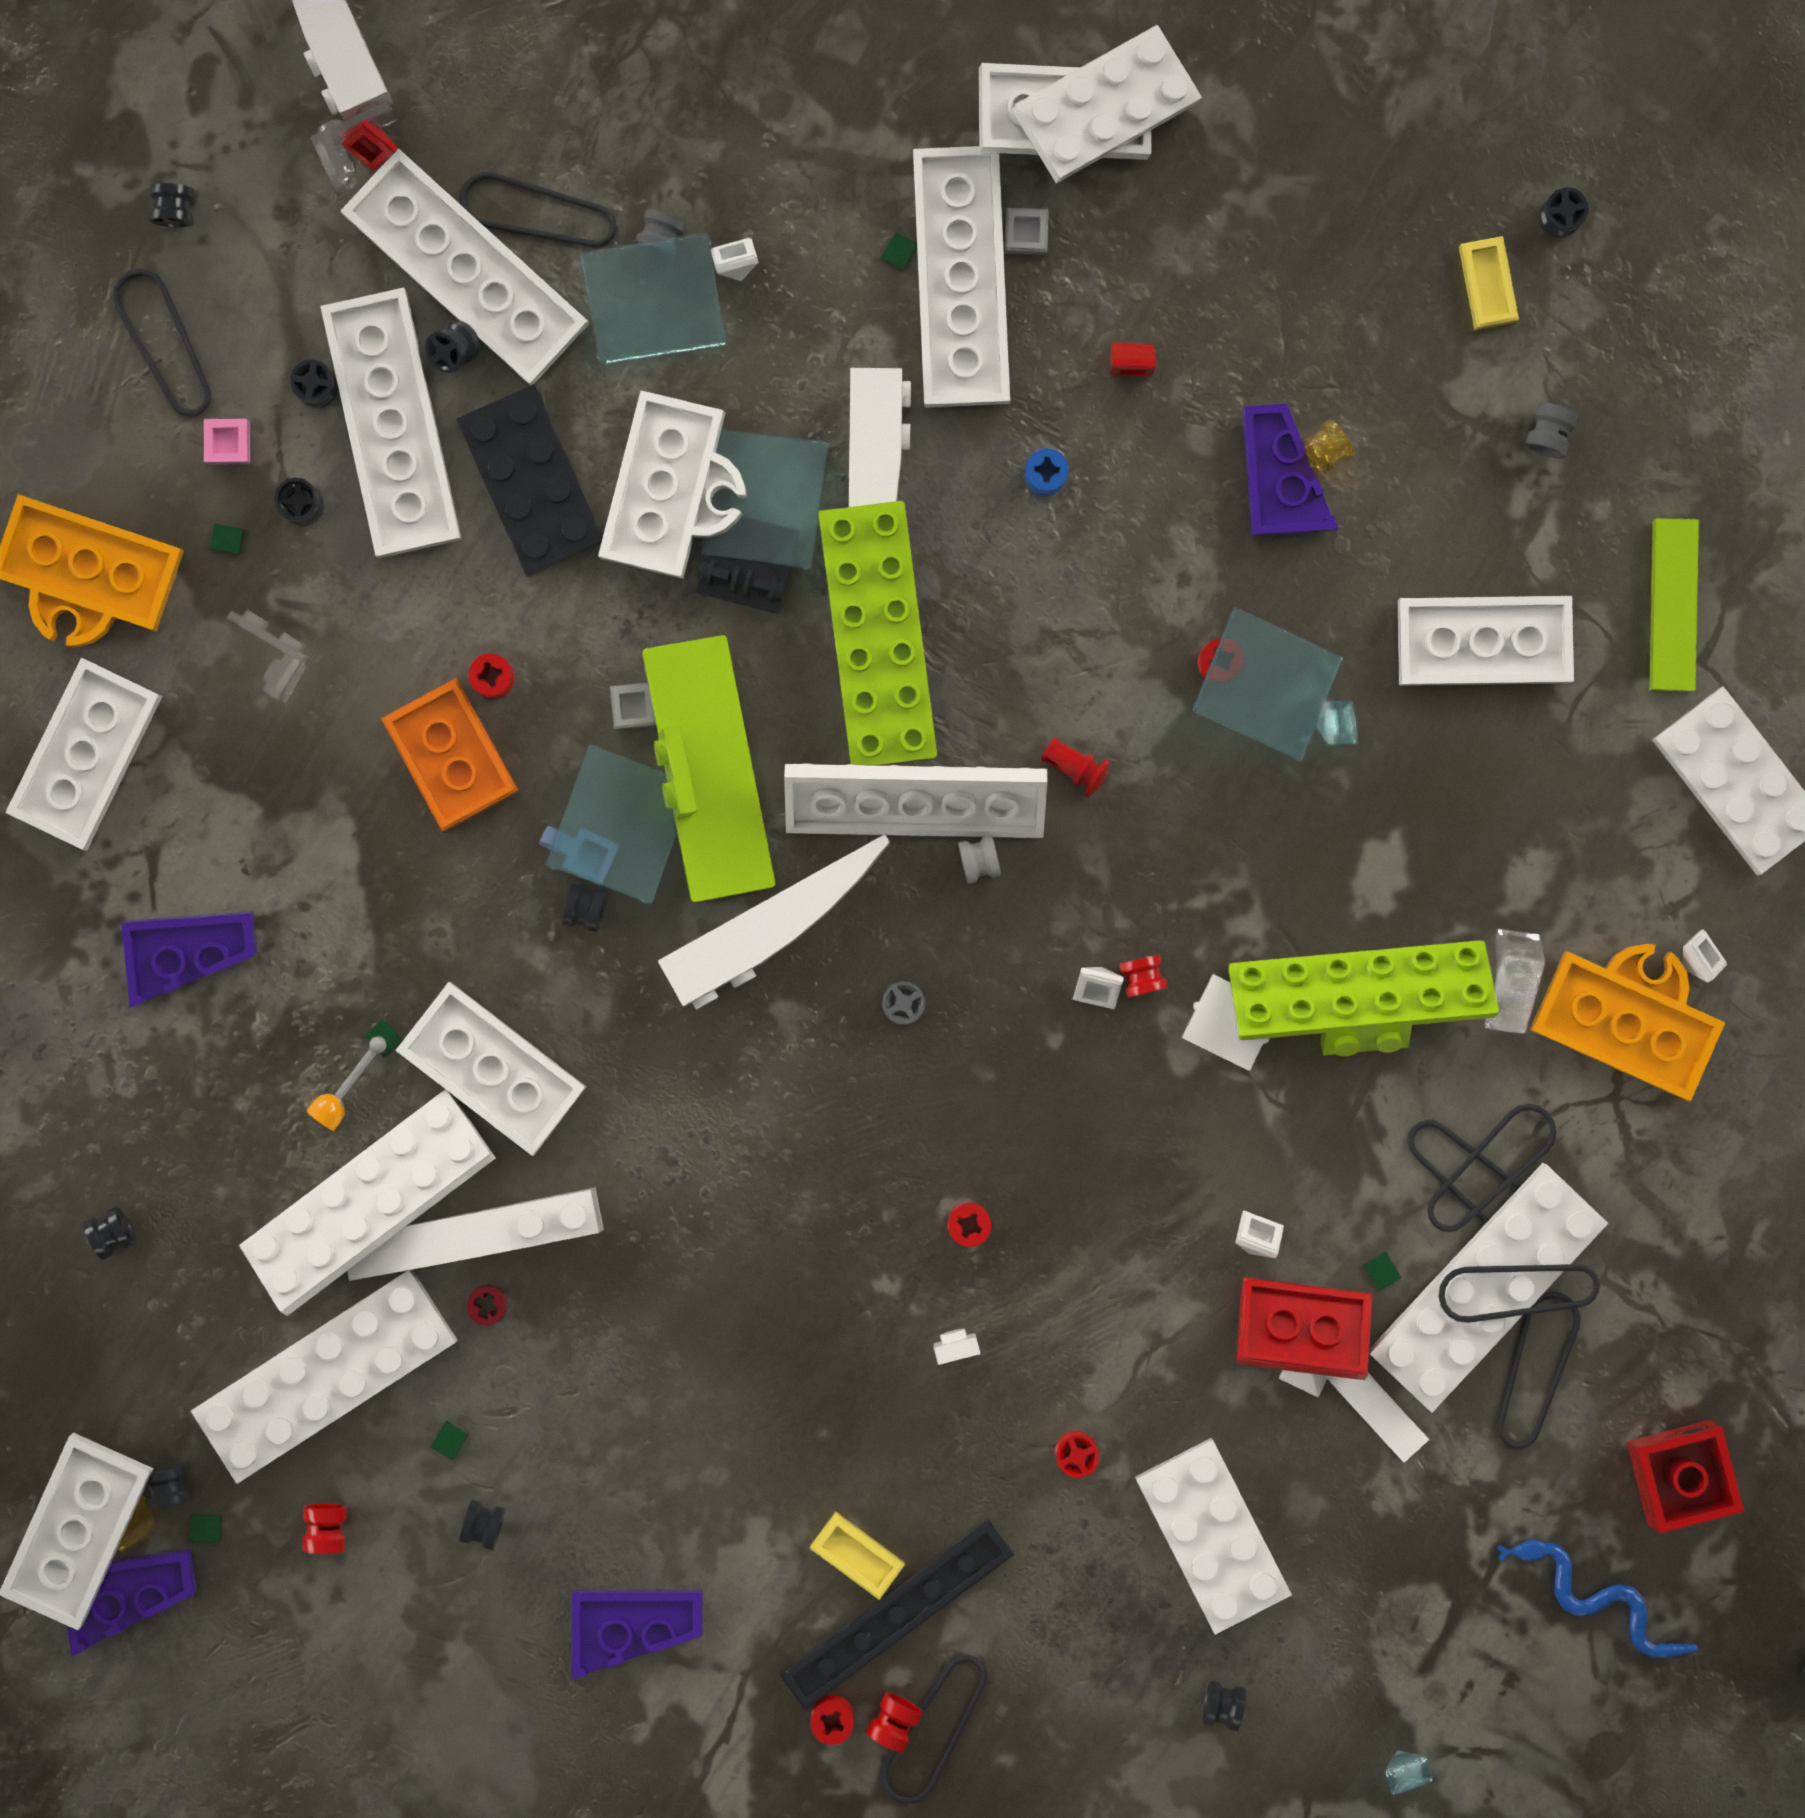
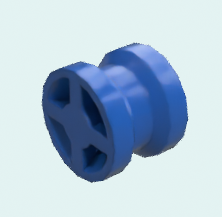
M1049 448L1040 449L1033 453L1027 461L1024 473L1025 482L1029 489L1037 495H1054L1065 485L1069 471L1068 463L1057 450Z

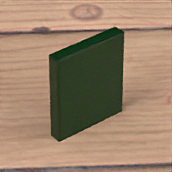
M895 232L881 259L904 271L917 247V243Z
M214 523L209 549L239 555L244 529Z
M384 1018L364 1035L369 1042L377 1036L385 1039L386 1049L380 1053L384 1058L403 1041Z
M1386 1251L1363 1264L1379 1291L1401 1278Z
M446 1421L431 1448L453 1460L469 1434Z
M190 1515L189 1542L220 1543L221 1516Z

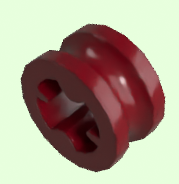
M487 1284L480 1286L471 1293L467 1301L468 1314L477 1324L492 1325L499 1321L507 1312V1296L496 1285ZM487 1294H491L494 1296L493 1304L499 1307L498 1312L494 1314L491 1311L488 1313V1316H484L480 1313L482 1306L476 1303L479 1295L484 1299Z

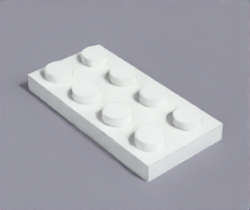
M1156 25L1021 100L1013 106L1011 111L1057 184L1200 102L1202 96L1161 29Z
M981 63L979 67L980 152L1038 155L1011 110L1016 103L1079 68ZM1151 130L1103 158L1148 160L1151 155Z
M1572 596L1400 598L1398 600L1399 686L1568 684L1574 682Z
M81 658L5 813L87 851L163 696Z
M1724 686L1718 688L1652 739L1756 875H1762L1805 841L1804 789Z
M452 982L447 983L396 1049L403 1057L532 1156L536 1154L587 1088Z
M72 1433L65 1444L0 1589V1596L79 1630L86 1620L153 1468L76 1433Z
M1212 1438L1135 1477L1214 1634L1292 1595Z

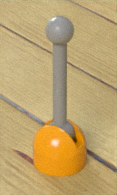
M379 1036L372 1038L369 1043L370 1049L335 1095H320L311 1103L306 1112L319 1123L334 1131L345 1114L342 1098L375 1055L385 1051L387 1046L385 1039Z

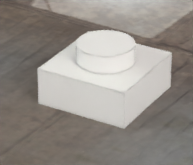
M965 1329L943 1333L940 1335L942 1342L934 1343L938 1365L980 1354L976 1334L967 1335Z

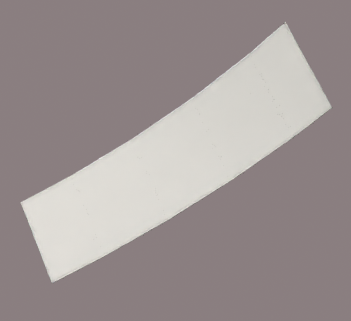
M1369 1373L1365 1381L1325 1376L1404 1463L1429 1440Z

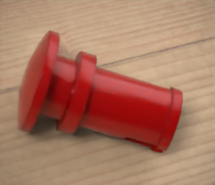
M1056 737L1051 740L1041 758L1042 762L1048 763L1073 778L1072 783L1076 786L1080 784L1085 785L1087 789L1084 795L1088 798L1104 782L1111 763L1110 760L1105 759L1100 765L1095 762V756L1088 754L1086 757L1059 741Z

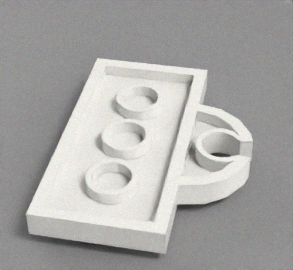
M640 391L598 555L600 559L683 579L693 538H712L721 535L739 521L742 516L741 511L735 508L719 511L712 504L714 494L724 488L732 490L738 498H747L746 487L739 470L729 459L715 453L725 417L724 410Z

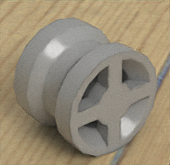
M992 835L984 836L980 842L973 844L967 841L958 843L967 884L975 883L981 876L988 875L992 878L1001 876Z

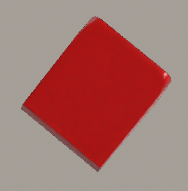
M1112 344L1110 374L1112 376L1151 377L1156 368V355L1152 344Z

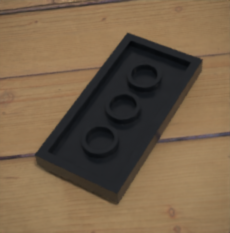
M535 384L456 418L527 577L602 543L603 536Z

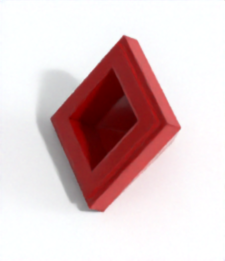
M365 119L341 142L342 146L373 171L377 170L398 149L381 127Z

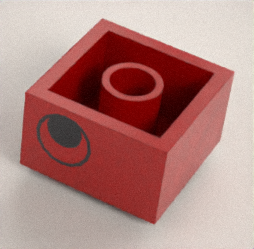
M1707 1420L1626 1441L1647 1524L1658 1533L1745 1512L1723 1428L1717 1423Z

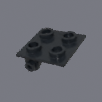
M741 516L739 521L726 533L710 538L705 560L700 565L698 578L700 579L696 593L779 614L800 531Z

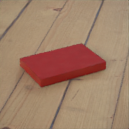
M1244 1277L1241 1283L1236 1364L1365 1381L1368 1376L1372 1294Z

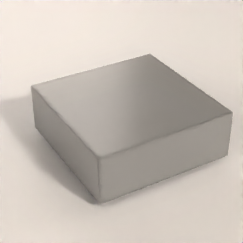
M1006 208L1004 254L1047 255L1049 209Z
M648 683L610 686L615 730L656 726Z

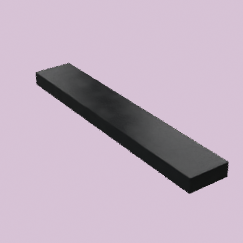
M987 1518L883 1595L880 1600H876L782 1670L780 1677L805 1710L1014 1556V1552L990 1519Z

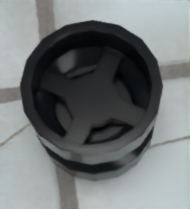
M297 477L287 479L275 491V507L283 517L294 525L310 526L323 515L325 507L323 496L318 489L305 479Z

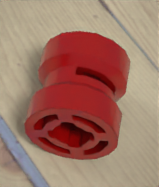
M331 1503L303 1506V1521L307 1524V1533L302 1537L303 1552L332 1554L346 1550V1536L342 1533V1524L347 1520V1506Z
M885 1692L880 1702L881 1711L877 1718L871 1719L865 1733L884 1747L903 1753L909 1742L908 1733L911 1727L918 1725L923 1716V1711L905 1698L891 1692Z

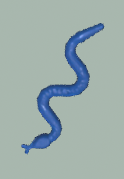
M1534 1539L1525 1541L1513 1549H1506L1502 1545H1498V1550L1502 1552L1498 1557L1500 1561H1503L1508 1555H1514L1524 1561H1535L1544 1556L1552 1557L1556 1562L1555 1597L1562 1609L1575 1617L1592 1616L1617 1601L1627 1603L1630 1607L1629 1631L1631 1642L1640 1653L1652 1658L1665 1659L1697 1652L1695 1644L1660 1643L1655 1645L1649 1642L1646 1637L1648 1613L1645 1599L1634 1587L1615 1584L1600 1590L1586 1600H1579L1574 1597L1572 1593V1562L1568 1552L1560 1545L1551 1542L1543 1543Z

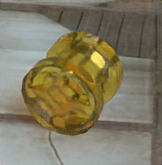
M1331 419L1321 425V430L1315 435L1308 434L1302 438L1307 455L1324 474H1327L1334 468V462L1338 459H1347L1354 454V448L1350 440L1337 423Z

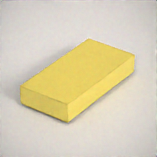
M1503 236L1461 244L1459 252L1474 330L1517 323L1519 316Z
M836 1511L810 1545L812 1551L878 1600H880L905 1566V1562Z

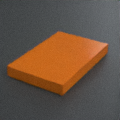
M458 678L447 682L381 718L442 832L450 830L519 792Z

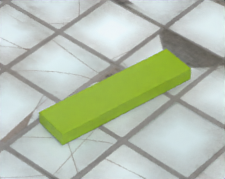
M1656 518L1653 520L1649 691L1693 692L1696 690L1699 519Z

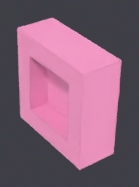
M204 419V462L207 465L250 464V421L248 419Z

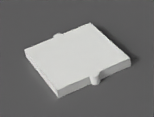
M1212 974L1200 1001L1193 1003L1195 1011L1182 1038L1250 1071L1263 1043H1268L1270 1038L1239 1039L1230 982Z

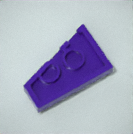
M1288 405L1244 406L1242 415L1251 537L1337 531L1339 529L1334 516L1331 515L1323 496L1324 492L1318 478L1315 477L1306 455L1307 451Z
M253 911L127 920L121 923L130 1008L258 954Z
M191 1548L112 1560L83 1626L79 1630L67 1626L71 1657L86 1650L95 1643L105 1638L108 1639L123 1629L194 1595L197 1591Z
M573 1590L572 1680L606 1667L610 1668L622 1664L626 1660L650 1652L654 1653L702 1637L703 1590Z

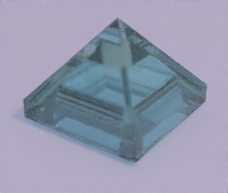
M1352 701L1323 702L1316 728L1329 745L1357 743Z
M1398 1750L1385 1769L1391 1795H1397L1432 1781L1427 1758L1423 1755Z

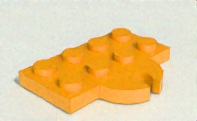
M18 494L0 545V580L30 589L28 607L32 622L43 636L53 642L58 636L56 629L58 617L66 612L73 613L77 620V626L74 632L66 637V646L82 647L95 643L107 634L115 619L157 632L184 550Z
M1653 944L1626 947L1615 954L1605 968L1568 951L1564 952L1530 1027V1031L1685 1101H1691L1725 1022L1686 1005L1690 987L1687 971L1679 958L1672 952H1667L1663 958L1664 971L1662 976L1652 980L1644 974L1643 963L1647 957L1654 954L1656 945Z

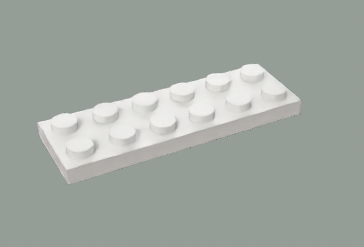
M980 146L913 149L924 408L1010 404L999 153L980 152Z
M399 148L341 210L343 216L456 319L469 324L475 330L479 340L530 386L536 383L589 325L588 320Z
M399 288L320 306L376 557L380 559L462 540L406 289Z
M785 764L786 833L963 837L992 835V837L1043 838L1047 769Z
M445 1089L239 1246L279 1311L288 1316L493 1161L495 1156L454 1095Z
M1542 1163L1369 1348V1354L1433 1413L1523 1316L1470 1323L1457 1322L1448 1317L1440 1305L1438 1298L1439 1287L1444 1277L1454 1269L1461 1267L1571 1264L1607 1226L1608 1222L1547 1164ZM1564 1271L1463 1273L1455 1276L1447 1285L1445 1291L1446 1303L1454 1313L1461 1316L1530 1308Z
M408 1270L191 1410V1413L238 1484L458 1340L414 1271Z

